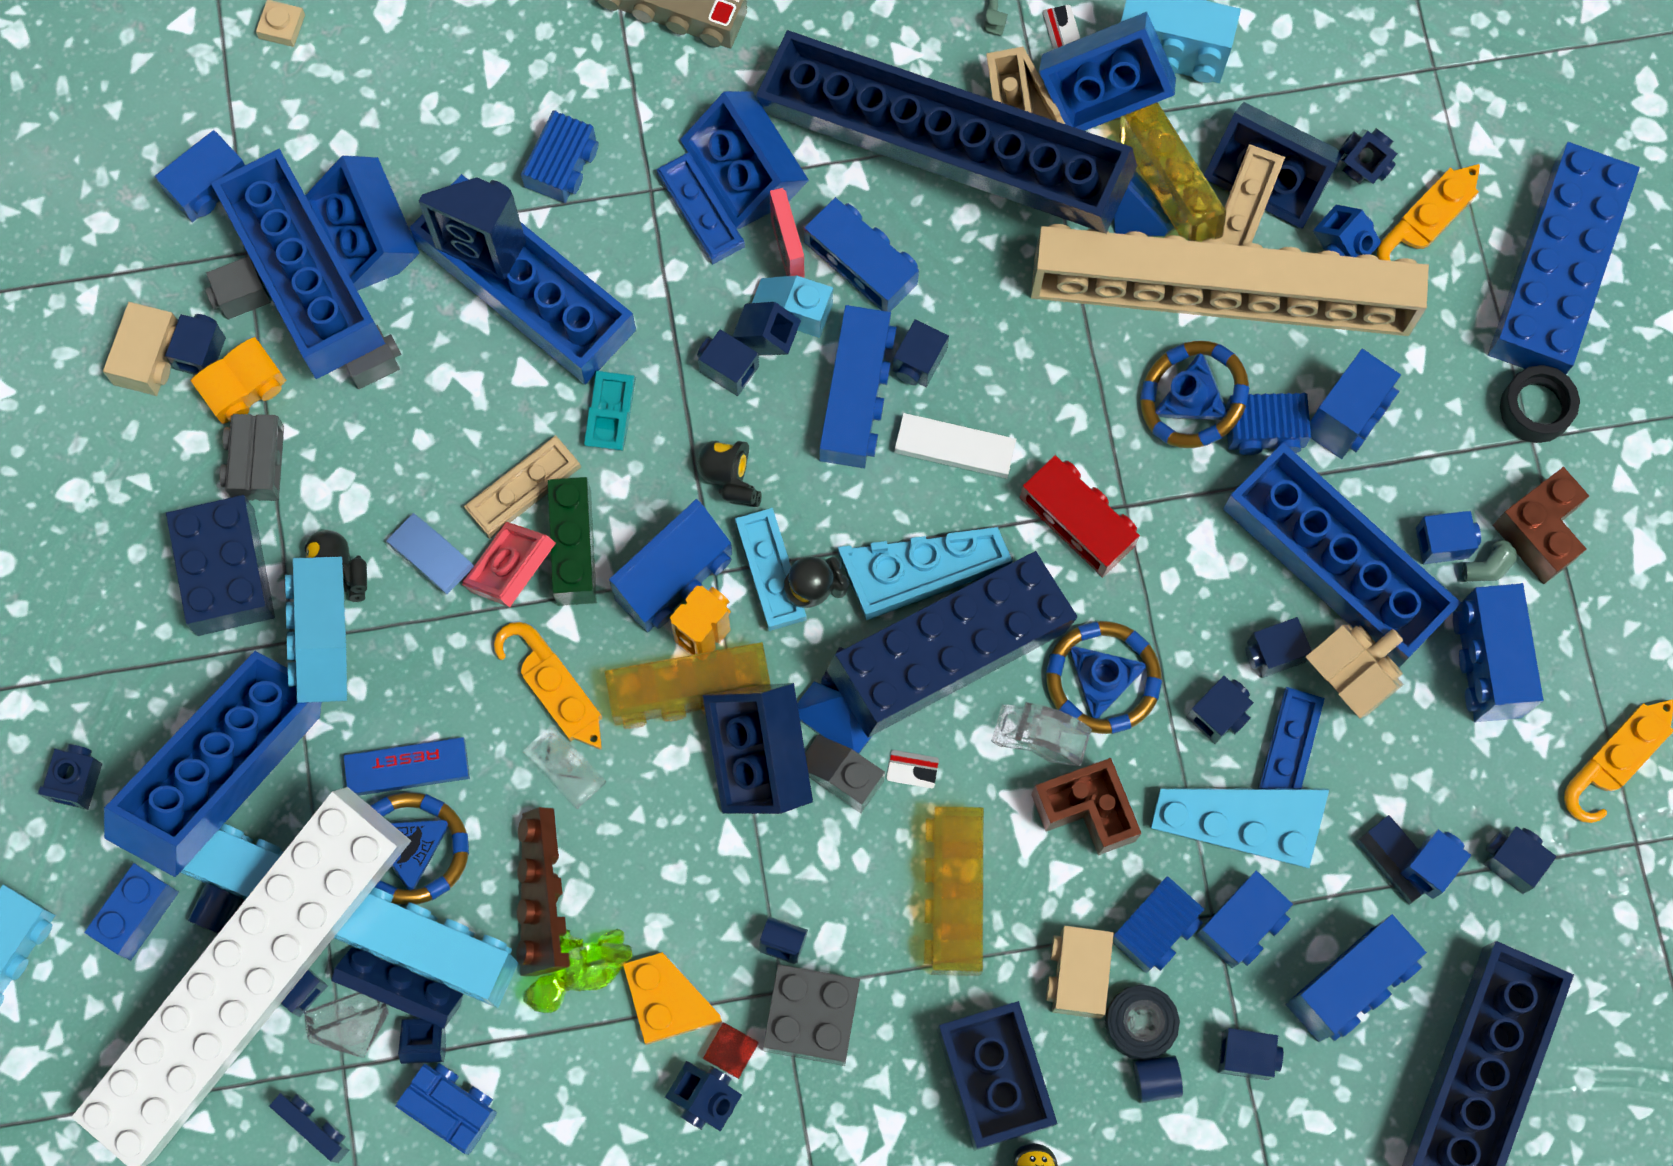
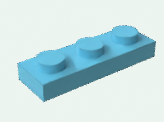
M773 508L735 518L768 630L772 631L806 621L807 616L804 608L791 604L784 591V581L790 572L791 565Z

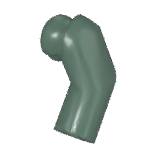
M1506 540L1495 542L1492 545L1494 549H1492L1491 555L1485 562L1463 563V580L1465 582L1497 581L1501 579L1516 562V549Z

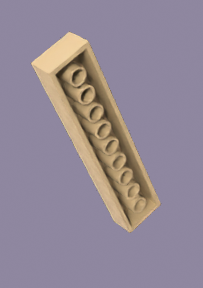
M1052 224L1048 227L1041 226L1034 258L1031 299L1409 336L1427 308L1429 264H1418L1415 260L1408 258L1395 261L1378 260V257L1367 254L1348 257L1340 256L1339 253L1334 251L1308 253L1301 252L1300 249L1295 247H1283L1279 250L1268 249L1256 243H1245L1241 246L1227 245L1216 239H1207L1202 242L1187 241L1185 238L1177 235H1170L1164 238L1148 237L1145 233L1136 231L1126 234L1109 233L1108 231L1105 234L1091 228L1088 230L1071 229L1064 224Z

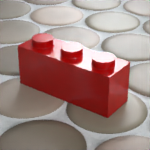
M1055 455L1022 486L1019 498L1103 578L1136 546L1140 537L1136 532L1137 527L1126 515H1118L1109 506V500L1098 488H1090L1080 479L1081 474L1071 462L1067 460L1062 462Z

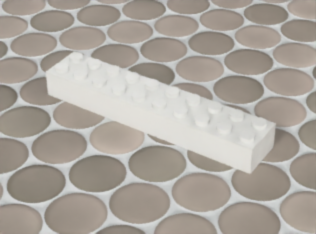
M346 787L332 791L74 1113L72 1118L125 1165L146 1166L153 1162L393 865L411 840L350 788Z

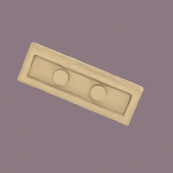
M1249 144L1213 239L1220 240L1227 245L1241 246L1245 243H1252L1285 157Z
M555 435L467 503L464 508L490 539L501 530L505 523L512 522L548 494V480L568 478L579 470L581 465Z

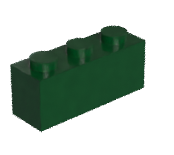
M587 477L548 480L550 538L556 543L551 549L552 586L557 606L597 603L592 498Z

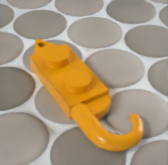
M1477 164L1458 170L1449 168L1381 240L1380 245L1377 247L1376 257H1378V260L1391 261L1390 253L1400 242L1416 249L1428 248L1477 196L1479 191L1476 189L1480 165Z
M522 622L509 623L502 627L494 640V651L498 659L503 660L506 657L503 650L505 640L513 635L521 636L533 651L522 664L521 674L524 681L570 742L575 739L601 750L599 721L602 719V715L539 632L531 625ZM592 737H597L596 742H591Z
M1673 699L1649 706L1644 703L1641 704L1569 782L1565 789L1564 802L1568 812L1574 818L1581 822L1593 823L1600 821L1607 815L1605 809H1601L1596 813L1584 811L1579 805V796L1591 783L1605 791H1615L1625 785L1672 734ZM1663 706L1667 707L1668 711H1665Z

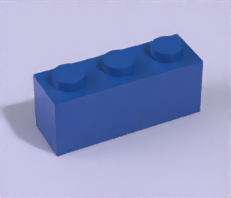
M835 197L804 227V243L881 311L891 312L918 285L919 269L916 261L906 252L902 251L899 253L893 248L888 237L876 227L872 229L862 221L861 214L851 204L846 203L844 205Z

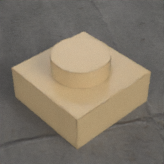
M267 0L256 29L258 38L294 47L305 17L303 8Z

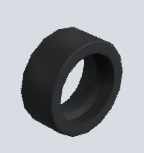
M1539 365L1528 367L1516 374L1502 393L1499 407L1502 420L1510 432L1522 440L1542 443L1554 440L1567 430L1578 415L1580 398L1577 387L1569 376L1557 368ZM1536 384L1554 392L1562 408L1558 419L1551 424L1544 425L1527 418L1519 408L1517 401L1518 395L1524 387Z

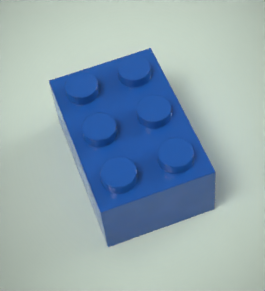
M1147 12L1042 54L1039 73L1053 103L1056 104L1066 125L1083 131L1175 95V74Z
M1524 584L1475 587L1456 608L1452 616L1454 632L1456 635L1460 634L1462 649L1459 651V666L1462 673L1467 674L1469 688L1465 690L1466 707L1469 712L1473 711L1474 723L1523 718L1544 701Z
M1391 914L1370 928L1285 1005L1318 1042L1328 1037L1335 1041L1339 1037L1343 1038L1361 1022L1356 1016L1360 1012L1366 1014L1371 1009H1376L1392 995L1387 989L1390 985L1395 988L1401 982L1405 983L1422 968L1417 961L1427 952L1396 917Z

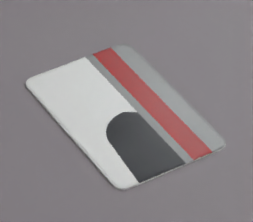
M1071 5L1043 10L1054 49L1081 39Z
M892 750L887 780L932 789L935 786L939 759L937 757Z

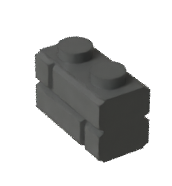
M251 414L231 415L230 427H225L223 430L224 450H228L227 464H222L220 467V485L225 487L230 497L245 495L248 501H254V499L259 501L279 500L284 425L278 416L257 414L256 416Z

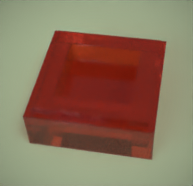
M723 1022L703 1060L739 1080L756 1051L759 1042Z

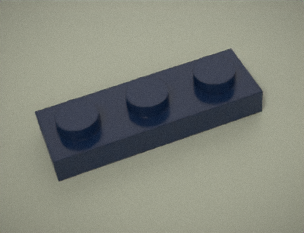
M354 947L350 948L334 968L331 980L443 1029L459 1009L464 995L445 984L434 982L411 972L405 967H399L375 957L367 951H361Z

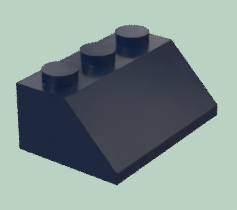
M1243 102L1235 111L1202 178L1231 192L1249 144L1285 157L1265 210L1303 229L1344 152Z
M476 177L422 194L419 204L436 249L505 280L526 243L511 190L501 182L491 180L489 183Z
M794 683L763 684L703 695L722 813L782 814L813 802Z

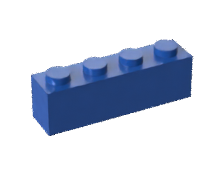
M845 305L820 443L819 461L865 469L867 456L875 457L878 434L871 433L874 420L881 421L884 398L878 397L880 384L887 385L891 362L884 361L886 348H894L897 327L890 326L891 312Z

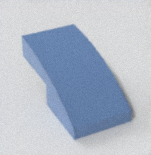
M414 513L386 540L392 549L414 565L425 578L446 595L474 567L455 547Z

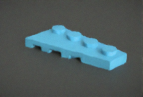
M998 527L947 533L946 537L926 539V536L910 538V541L891 544H887V541L871 543V546L852 548L851 545L837 547L839 557L866 620L983 578L1013 562Z
M1160 788L1150 827L1310 868L1329 789Z

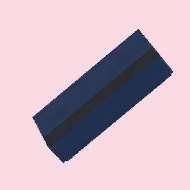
M1388 815L1356 842L1410 905L1424 892L1402 876L1400 872L1414 856L1418 848L1392 817Z

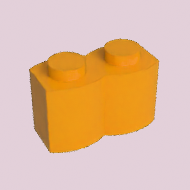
M253 337L235 347L223 359L201 370L190 381L218 420L225 424L229 421L231 422V415L248 414L249 408L255 402L261 399L267 401L275 397L282 390L281 386L287 380L256 337Z

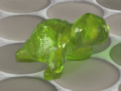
M615 929L599 937L598 942L583 943V939L573 937L571 930H566L567 934L560 936L561 953H569L570 967L539 977L524 991L523 1002L533 1011L552 1013L561 1007L567 991L598 990L612 983L625 962L632 958V947L623 944L625 940L624 931Z

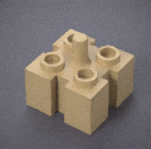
M1342 625L1306 656L1310 663L1335 688L1339 696L1360 719L1368 716L1404 685L1399 680L1403 672L1386 656L1403 641V638L1394 629H1391L1375 642L1362 626H1355L1353 628L1351 625Z

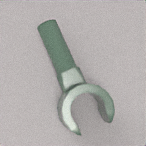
M989 0L984 30L1002 35L1008 14L997 11L998 0Z

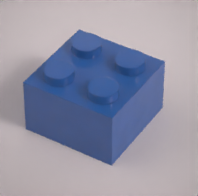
M1362 348L1310 421L1311 439L1340 459H1343L1349 449L1357 452L1400 392L1394 385L1401 374Z

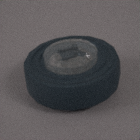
M1140 984L1125 988L1113 998L1106 1011L1105 1027L1108 1038L1119 1052L1129 1058L1146 1060L1159 1057L1171 1048L1179 1032L1180 1019L1177 1007L1166 993L1153 986Z

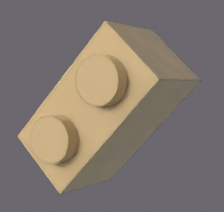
M128 301L103 369V373L113 385L154 396L158 395L160 386L166 384L170 375V364L165 355L178 322L174 314Z
M1064 926L1060 936H1053L1050 959L1057 961L1056 977L1049 976L1046 992V1001L1053 1002L1052 1013L1097 1019L1105 1016L1114 932Z

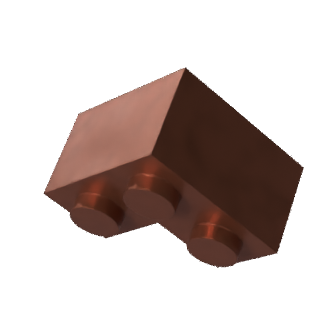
M1563 466L1507 509L1492 526L1506 541L1512 544L1518 556L1543 584H1546L1586 550V547L1565 525L1563 520L1577 510L1589 498V495Z
M1111 758L1035 785L1031 796L1046 832L1083 818L1098 855L1136 842L1142 834Z

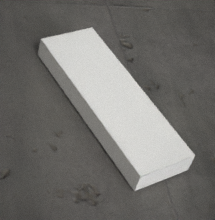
M903 413L894 453L1007 479L1017 439Z

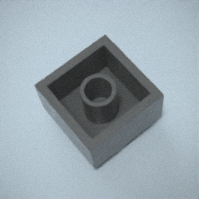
M778 965L763 1045L764 1052L845 1066L860 979Z

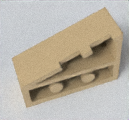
M1023 46L986 53L993 100L1065 124L1056 104L1053 103L1040 75Z

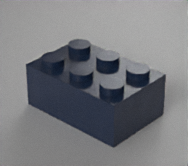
M245 495L166 512L186 625L197 636L275 618L255 509Z
M1019 1001L938 1026L937 1033L974 1151L1051 1128L1058 1124Z

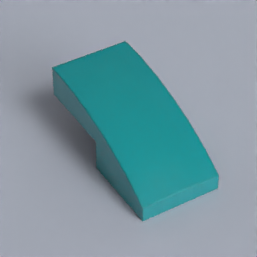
M596 371L592 406L589 407L584 446L624 450L636 380L634 375Z

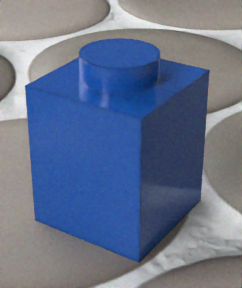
M1471 511L1424 516L1415 527L1423 565L1469 559L1481 544L1480 527L1477 522L1473 523Z
M1438 829L1427 837L1400 874L1431 899H1434L1446 890L1471 857V854L1464 850L1465 845L1458 837L1450 832L1443 833Z

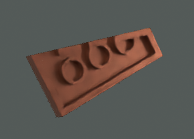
M538 807L523 813L518 826V838L522 842V859L517 869L518 880L521 882V900L517 907V919L521 924V941L518 943L516 951L517 962L520 965V976H539L570 967L569 953H561L560 936L567 934L565 917H557L556 903L563 892L561 878L556 873H553L552 867L559 858L554 808Z

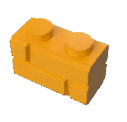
M696 586L685 599L686 605L681 604L670 616L675 642L698 661H705L715 650V643L720 644L731 631L729 621L731 611L727 608L729 600L716 588L711 587L707 590L703 586Z

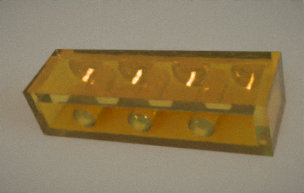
M1156 102L1121 116L1119 138L1123 144L1133 148L1139 171L1178 234L1187 241L1197 242L1223 237L1227 211L1159 103Z
M763 642L605 671L612 717L615 726L623 725L624 729L639 728L647 724L646 720L661 717L665 722L686 718V713L702 710V714H706L703 695L770 684Z
M935 806L933 818L925 819V842H933L932 858H925V882L932 883V899L925 898L924 923H932V940L924 939V964H931V975L980 976L983 972L984 808Z

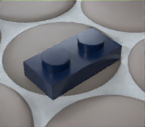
M280 1093L269 1105L271 1109L330 1162L339 1163L350 1151L341 1143L346 1136L329 1121H326L322 1126L311 1116L315 1110L314 1107L296 1093L291 1098Z

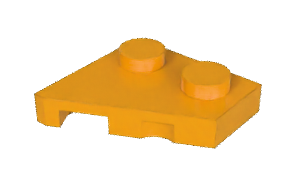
M663 952L623 964L646 1045L722 1022L720 1014Z

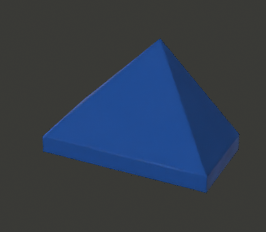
M1135 171L1114 216L1115 233L1126 234L1136 231L1145 233L1147 236H1166L1180 228L1184 222Z
M814 681L797 703L802 723L819 735L851 748L858 754H860L872 738V736L867 738L839 691Z

